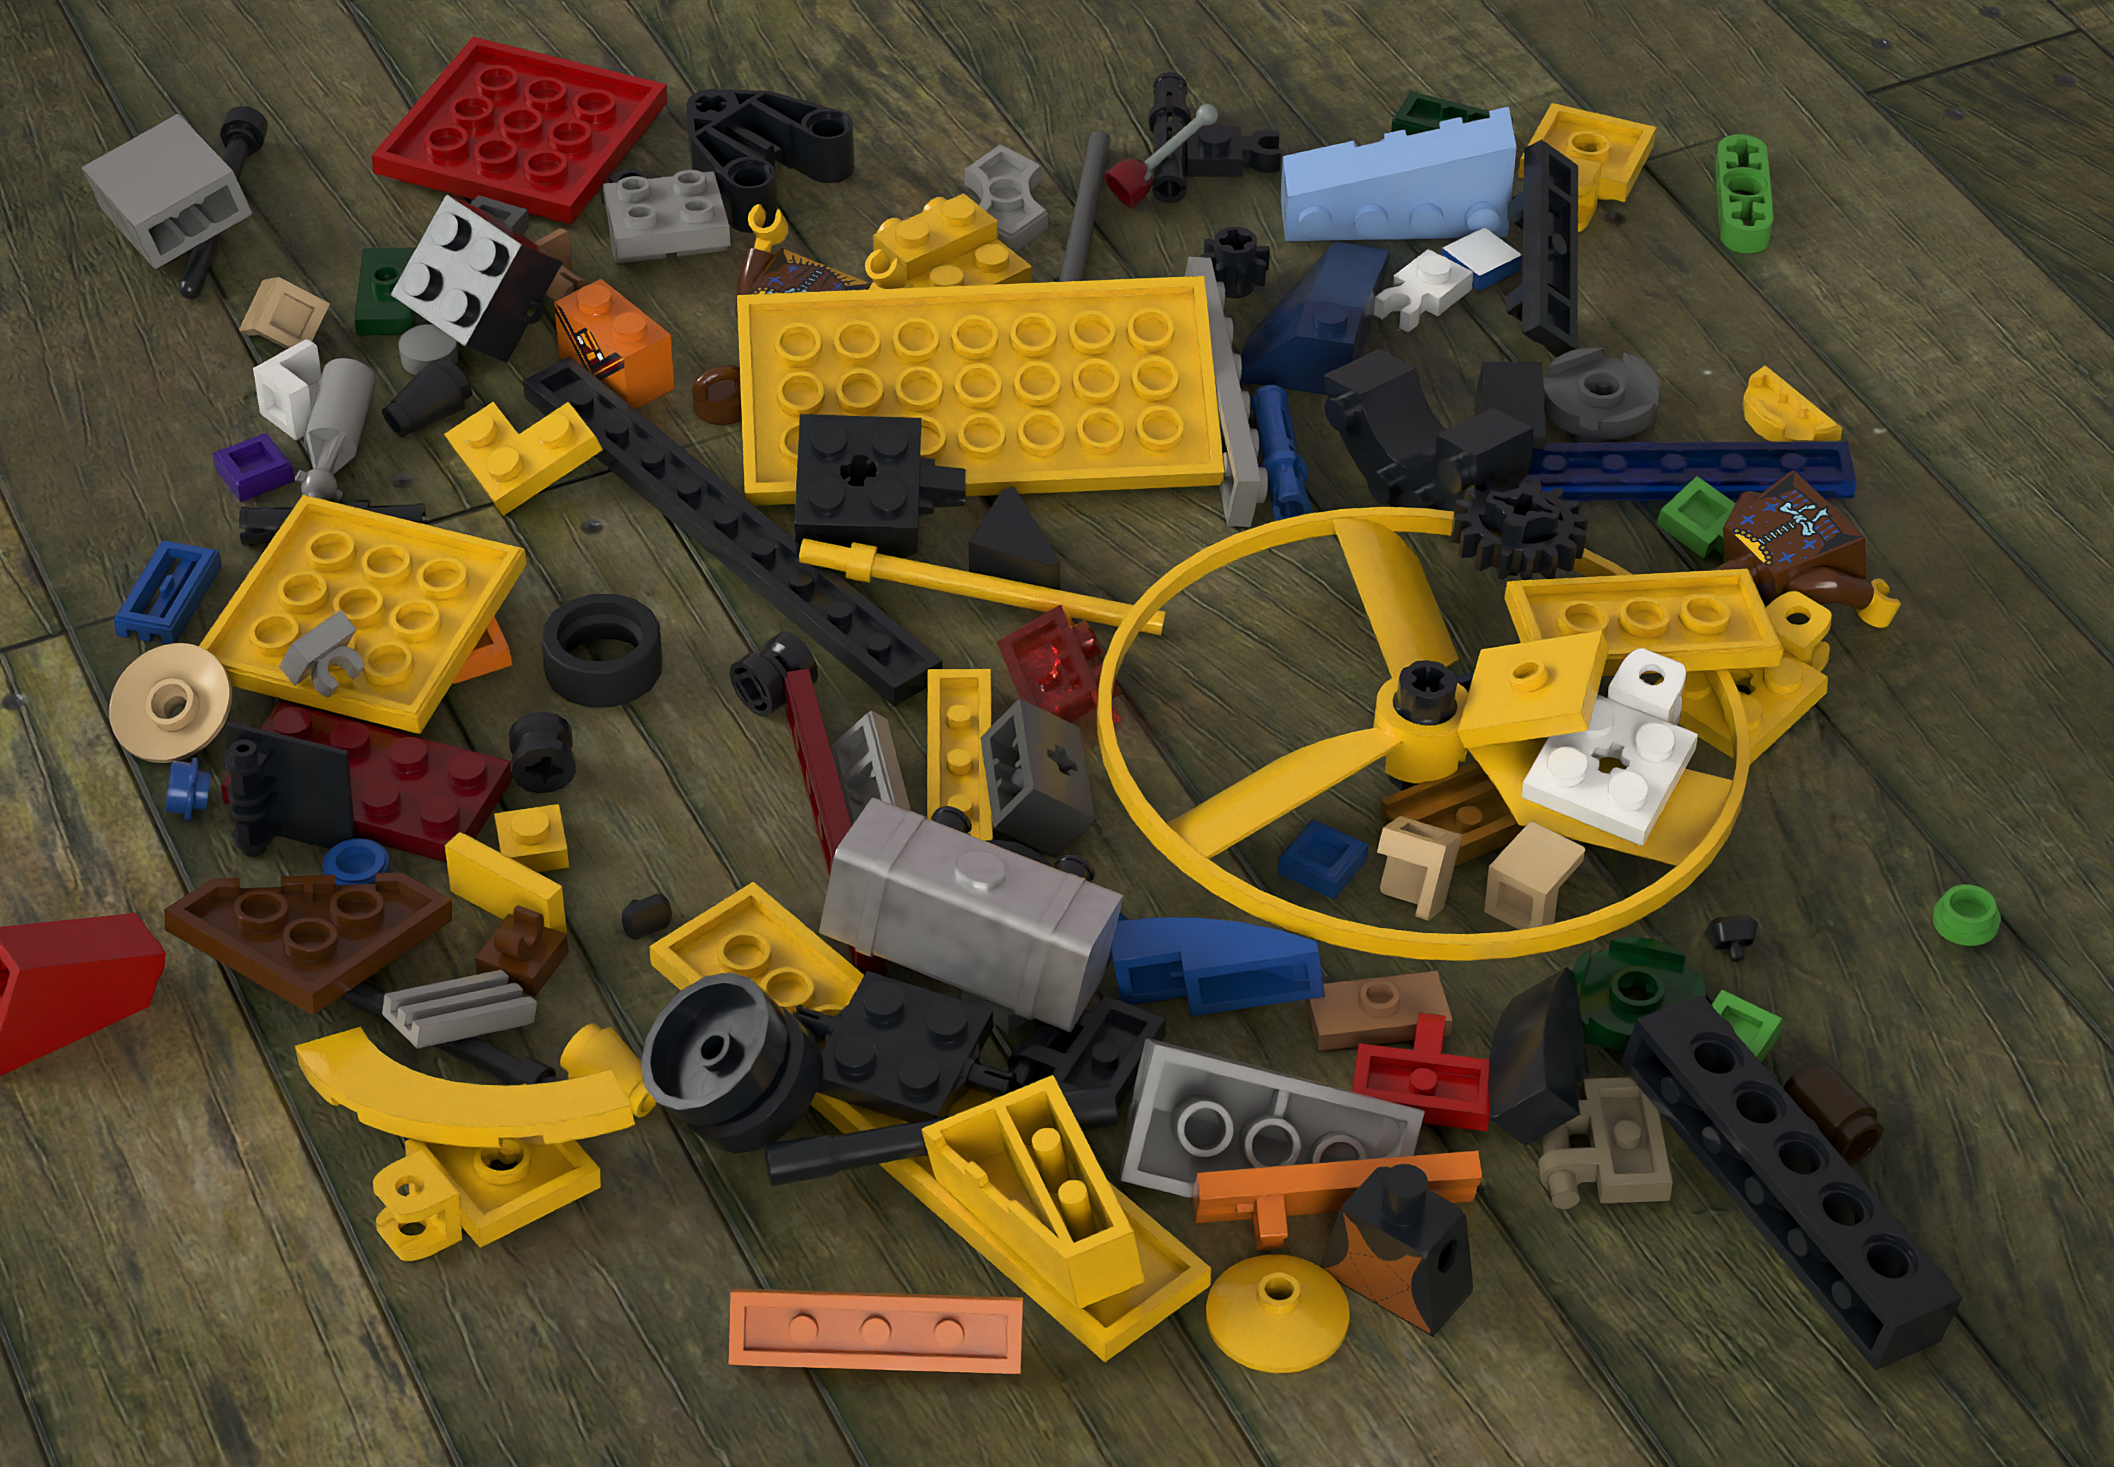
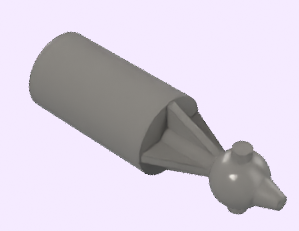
M338 358L331 360L324 367L304 437V446L310 454L313 469L307 473L299 470L295 477V480L301 483L303 495L327 501L333 500L335 502H339L343 495V492L337 489V482L333 475L356 455L376 383L372 370L357 360Z

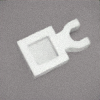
M1427 249L1394 275L1393 287L1383 290L1375 297L1374 315L1384 319L1389 313L1400 311L1399 328L1410 332L1418 325L1420 315L1424 311L1439 316L1472 290L1473 271Z

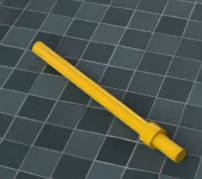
M804 538L799 554V563L846 572L847 579L871 583L873 577L1115 627L1120 626L1129 610L1134 606L877 553L878 547L855 542L849 548ZM1158 610L1140 632L1161 636L1166 611Z

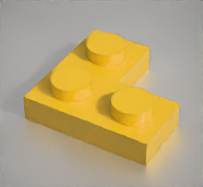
M492 402L444 434L453 450L503 516L603 450L593 432L569 402L520 434L516 432L496 404Z

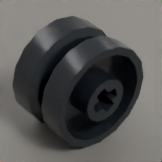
M730 972L703 977L681 990L656 1018L645 1039L641 1060L645 1088L658 1104L677 1119L685 1121L696 1134L713 1147L734 1154L760 1150L764 1148V1144L772 1143L783 1137L806 1113L819 1088L823 1065L818 1038L808 1027L785 1007L780 1006L751 978Z

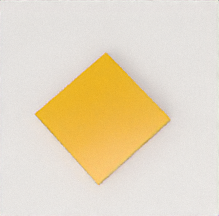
M302 495L199 647L209 651L221 662L228 673L231 686L421 734L467 658L526 567L525 548ZM341 610L357 629L347 647L355 650L363 660L364 668L360 675L353 680L342 667L338 665L328 666L330 675L339 684L334 694L328 698L321 695L315 689L311 675L294 686L279 668L289 647L296 640Z

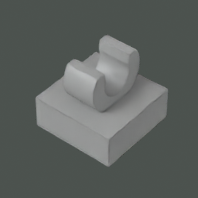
M339 610L292 643L279 668L294 686L311 675L315 689L321 695L328 698L334 694L339 686L336 679L330 675L328 666L338 665L342 667L353 680L360 675L364 668L360 655L355 650L347 647L357 629L345 614Z

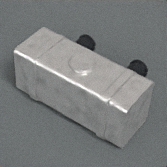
M871 798L835 852L819 933L855 947V951L869 957L873 955L879 956L1015 1010L1016 1015L1028 1020L1035 1018L1071 1032L1104 975L1124 895L1094 884L1092 881L1095 878V872L1092 865L1079 855H1063L1057 859L1053 868L971 836L969 833L972 830V824L964 812L955 807L944 806L934 811L930 820L918 813L901 809L876 798Z

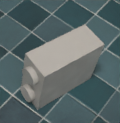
M179 114L81 167L102 211L154 269L159 268L196 245L203 243L252 215L233 170Z

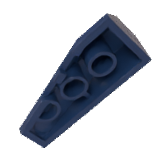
M1334 242L1247 337L1241 356L1242 372L1240 382L1263 386L1276 385L1283 389L1327 395L1324 375L1362 357L1374 315L1375 297L1380 293L1390 258V250Z

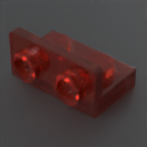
M1059 605L997 641L1021 699L1070 723L1097 708L1098 688L1103 661L1097 664L1095 657L1102 654L1103 650L1097 637L1085 620L1075 625L1062 605ZM1116 679L1112 694L1113 725L1122 721V717L1114 702V698L1122 694Z

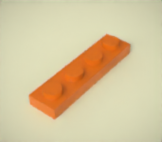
M733 1289L730 1296L728 1365L1021 1374L1023 1298Z

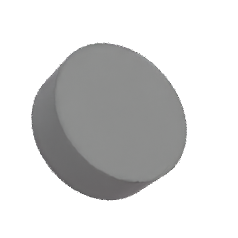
M434 324L411 328L399 340L401 364L411 374L417 375L429 361L438 363L442 359L447 358L455 364L458 362L457 340Z

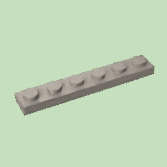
M1189 257L1184 277H1205L1225 471L1224 481H1221V484L1218 486L1227 526L1251 527L1256 503L1265 502L1268 476L1265 467H1258L1257 429H1250L1248 423L1250 415L1249 392L1241 391L1240 388L1241 357L1240 354H1233L1232 352L1233 322L1230 317H1224L1223 313L1225 287L1223 282L1216 281L1211 258Z

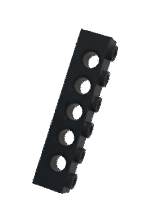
M1702 994L1637 1019L1620 1062L1622 1068L1875 1371L1941 1342L1963 1297L1954 1288L1948 1276L1935 1266L1910 1237L1904 1225L1892 1216L1867 1187L1860 1174L1853 1167L1849 1166L1824 1137L1816 1123L1809 1116H1806L1781 1087L1774 1074L1762 1065L1738 1037L1731 1024L1719 1015Z

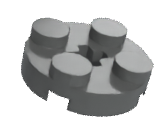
M1594 347L1576 349L1559 356L1549 366L1548 377L1544 379L1543 383L1544 411L1546 415L1558 427L1572 433L1573 440L1577 444L1588 448L1600 447L1607 440L1630 437L1652 428L1657 419L1660 381L1655 371L1642 359L1623 352L1622 361L1615 358L1603 357L1604 348Z

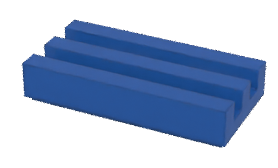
M162 540L114 618L116 636L128 638L131 632L135 630L138 631L139 640L152 642L157 634L161 635L163 645L177 643L222 567L219 550ZM176 558L181 559L173 574L168 575L161 585L160 595L148 615L143 614Z

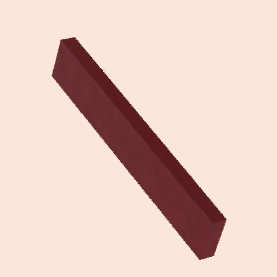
M809 669L787 672V677H784L786 719L830 879L835 852L852 827ZM847 944L852 965L865 975L866 971L885 976L884 958L876 955L869 957L855 951V947Z

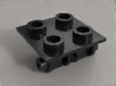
M230 721L226 723L228 752L224 757V765L231 774V783L228 786L227 792L230 800V814L236 819V828L233 831L232 837L234 845L241 849L243 855L257 857L264 854L267 846L273 841L275 836L331 849L343 841L356 839L347 750Z

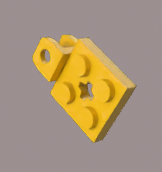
M1551 103L1528 146L1542 139L1578 165L1579 233L1591 221L1597 208L1598 199L1626 201L1654 147L1657 127ZM1524 153L1520 159L1518 175L1520 178H1524Z
M1798 591L1787 592L1776 598L1766 607L1784 648L1780 666L1728 669L1735 684L1747 686L1751 694L1747 695L1739 691L1745 708L1750 734V765L1827 693L1828 676L1821 673L1829 660L1830 646L1827 642H1822L1821 640L1830 630L1832 614L1830 610ZM1800 613L1806 615L1810 620L1805 624L1797 625L1790 623L1786 618L1791 614ZM1687 671L1681 694L1682 708L1678 724L1689 731L1697 733L1699 738L1734 759L1729 725L1718 696L1703 671ZM1663 676L1653 685L1662 683L1664 680Z
M543 1135L503 1138L501 1148L450 1146L409 1139L405 1141L406 1157L388 1165L373 1179L374 1194L386 1206L376 1218L377 1232L402 1261H416L429 1257L461 1241L462 1227L481 1248L600 1188V1168L576 1140L545 1144ZM497 1159L506 1165L518 1162L510 1170L498 1171L491 1169V1161ZM405 1184H409V1195L407 1196L397 1192ZM408 1223H420L426 1227L421 1234L414 1236L405 1235L400 1231Z

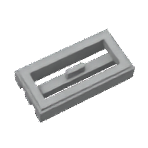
M497 970L386 993L382 1015L419 1049L534 1023L537 1002L531 996L522 997L523 989L517 983L508 984L509 976L503 970Z

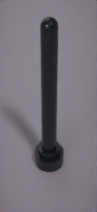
M246 106L234 107L229 110L220 130V137L226 148L222 160L233 170L238 182L246 158L262 148L268 131L266 118L259 111ZM221 232L191 249L179 283V292L184 298L194 299L200 295Z

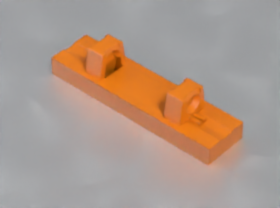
M1467 1151L1200 1172L1196 1175L1192 1194L1195 1223L1252 1219L1258 1251L1283 1249L1285 1247L1284 1239L1288 1237L1286 1216L1339 1212L1344 1203L1377 1167L1388 1166L1391 1168L1398 1164L1414 1165L1426 1174L1428 1179L1427 1189L1452 1203L1472 1202L1476 1195L1477 1186L1480 1185L1482 1179L1479 1152Z

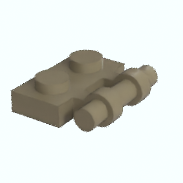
M1631 1077L1583 1079L1581 1100H1579L1581 1115L1537 1139L1542 1142L1544 1153L1538 1162L1541 1182L1546 1189L1550 1190L1554 1207L1569 1209L1576 1206L1580 1200L1577 1186L1581 1182H1596L1600 1203L1670 1201L1673 1181L1657 1108ZM1572 1134H1588L1590 1148H1570L1569 1137Z

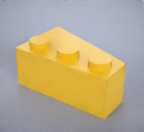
M1053 1075L921 1129L935 1179L1078 1310L1145 1282L1133 1229Z

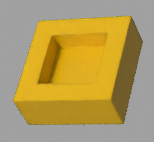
M559 804L494 813L500 853L535 872L569 868L568 849Z

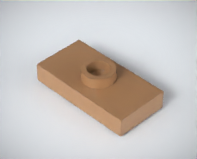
M1438 971L1323 984L1325 997L1305 1000L1318 1051L1358 1047L1359 1043L1377 1045L1415 1040L1419 1012L1446 1015L1443 1037L1451 1036L1453 1019Z

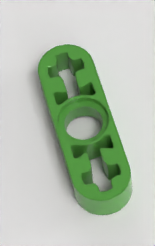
M1745 134L1730 135L1719 142L1715 164L1720 240L1724 246L1732 251L1745 254L1757 253L1766 249L1770 244L1774 219L1768 149L1763 141L1754 136ZM1738 161L1744 162L1746 167H1738ZM1733 191H1746L1755 195H1739ZM1741 219H1750V226L1743 225Z

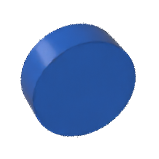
M369 839L343 841L331 848L323 861L324 875H335V885L375 884V873H391L389 855L386 849L379 843Z

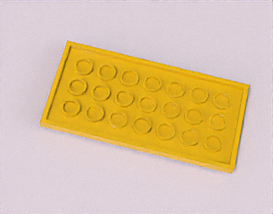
M1204 276L737 295L745 499L753 506L796 504L800 414L922 418L921 457L935 459V466L966 469V496L999 495L1003 489L1015 487L1018 494L1216 486L1220 485L1221 481H1224L1225 471Z

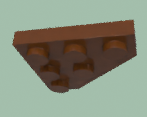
M403 872L375 873V884L335 885V875L280 876L281 887L240 888V878H212L164 909L165 931L311 1015H315L452 921V899Z

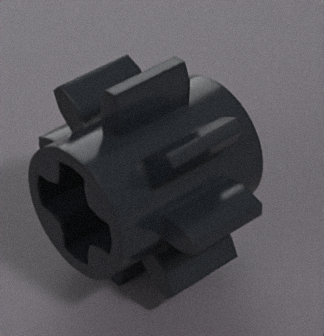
M1228 227L1220 230L1215 235L1214 240H1204V254H1201L1200 257L1211 258L1216 281L1224 283L1225 297H1245L1253 292L1255 285H1265L1266 271L1269 270L1270 247H1257V237L1252 231L1242 227Z

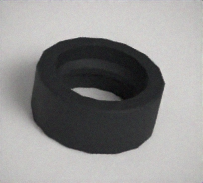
M618 594L586 595L572 599L554 610L543 625L542 652L545 676L552 690L569 702L587 707H614L636 700L651 690L661 675L662 647L660 625L652 610L636 599ZM597 639H616L636 647L625 656L609 661H587L569 654L570 651L579 645Z

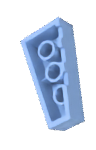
M1509 107L1489 111L1490 118L1463 123L1462 117L1439 122L1440 129L1407 136L1405 129L1385 133V138L1381 141L1363 146H1358L1354 141L1283 156L1280 201L1285 241L1463 238L1484 227L1497 237H1508V203L1512 200L1517 148Z

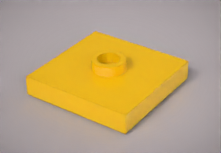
M1603 631L1481 649L1457 730L1464 748H1475L1587 731L1609 651Z

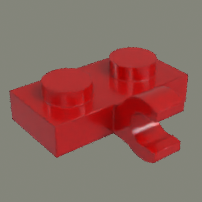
M1418 1013L1414 1050L1359 1043L1352 1086L1353 1092L1423 1110L1425 1112L1422 1123L1488 1131L1490 1115L1488 1091L1489 1059L1442 1054L1446 1015Z

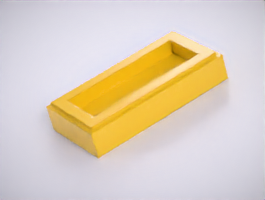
M461 832L445 845L451 892L502 920L508 914L513 915V910L517 905L528 908L543 915L545 927L564 934L567 933L562 885Z

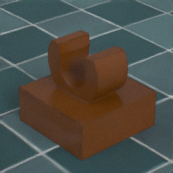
M517 905L513 910V915H507L475 956L477 975L503 970L509 976L508 984L517 983L523 989V993L535 997L569 953L567 934L545 927L544 918L541 913Z

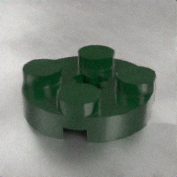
M1631 936L1610 940L1609 949L1599 951L1591 956L1592 948L1577 959L1572 968L1576 978L1585 1043L1602 1045L1622 1053L1625 1052L1637 1019L1701 994L1704 997L1706 996L1705 981L1699 970L1697 977H1695L1694 973L1684 965L1686 956L1675 947L1651 938ZM1632 989L1645 992L1644 1001L1631 1000L1625 996H1629Z

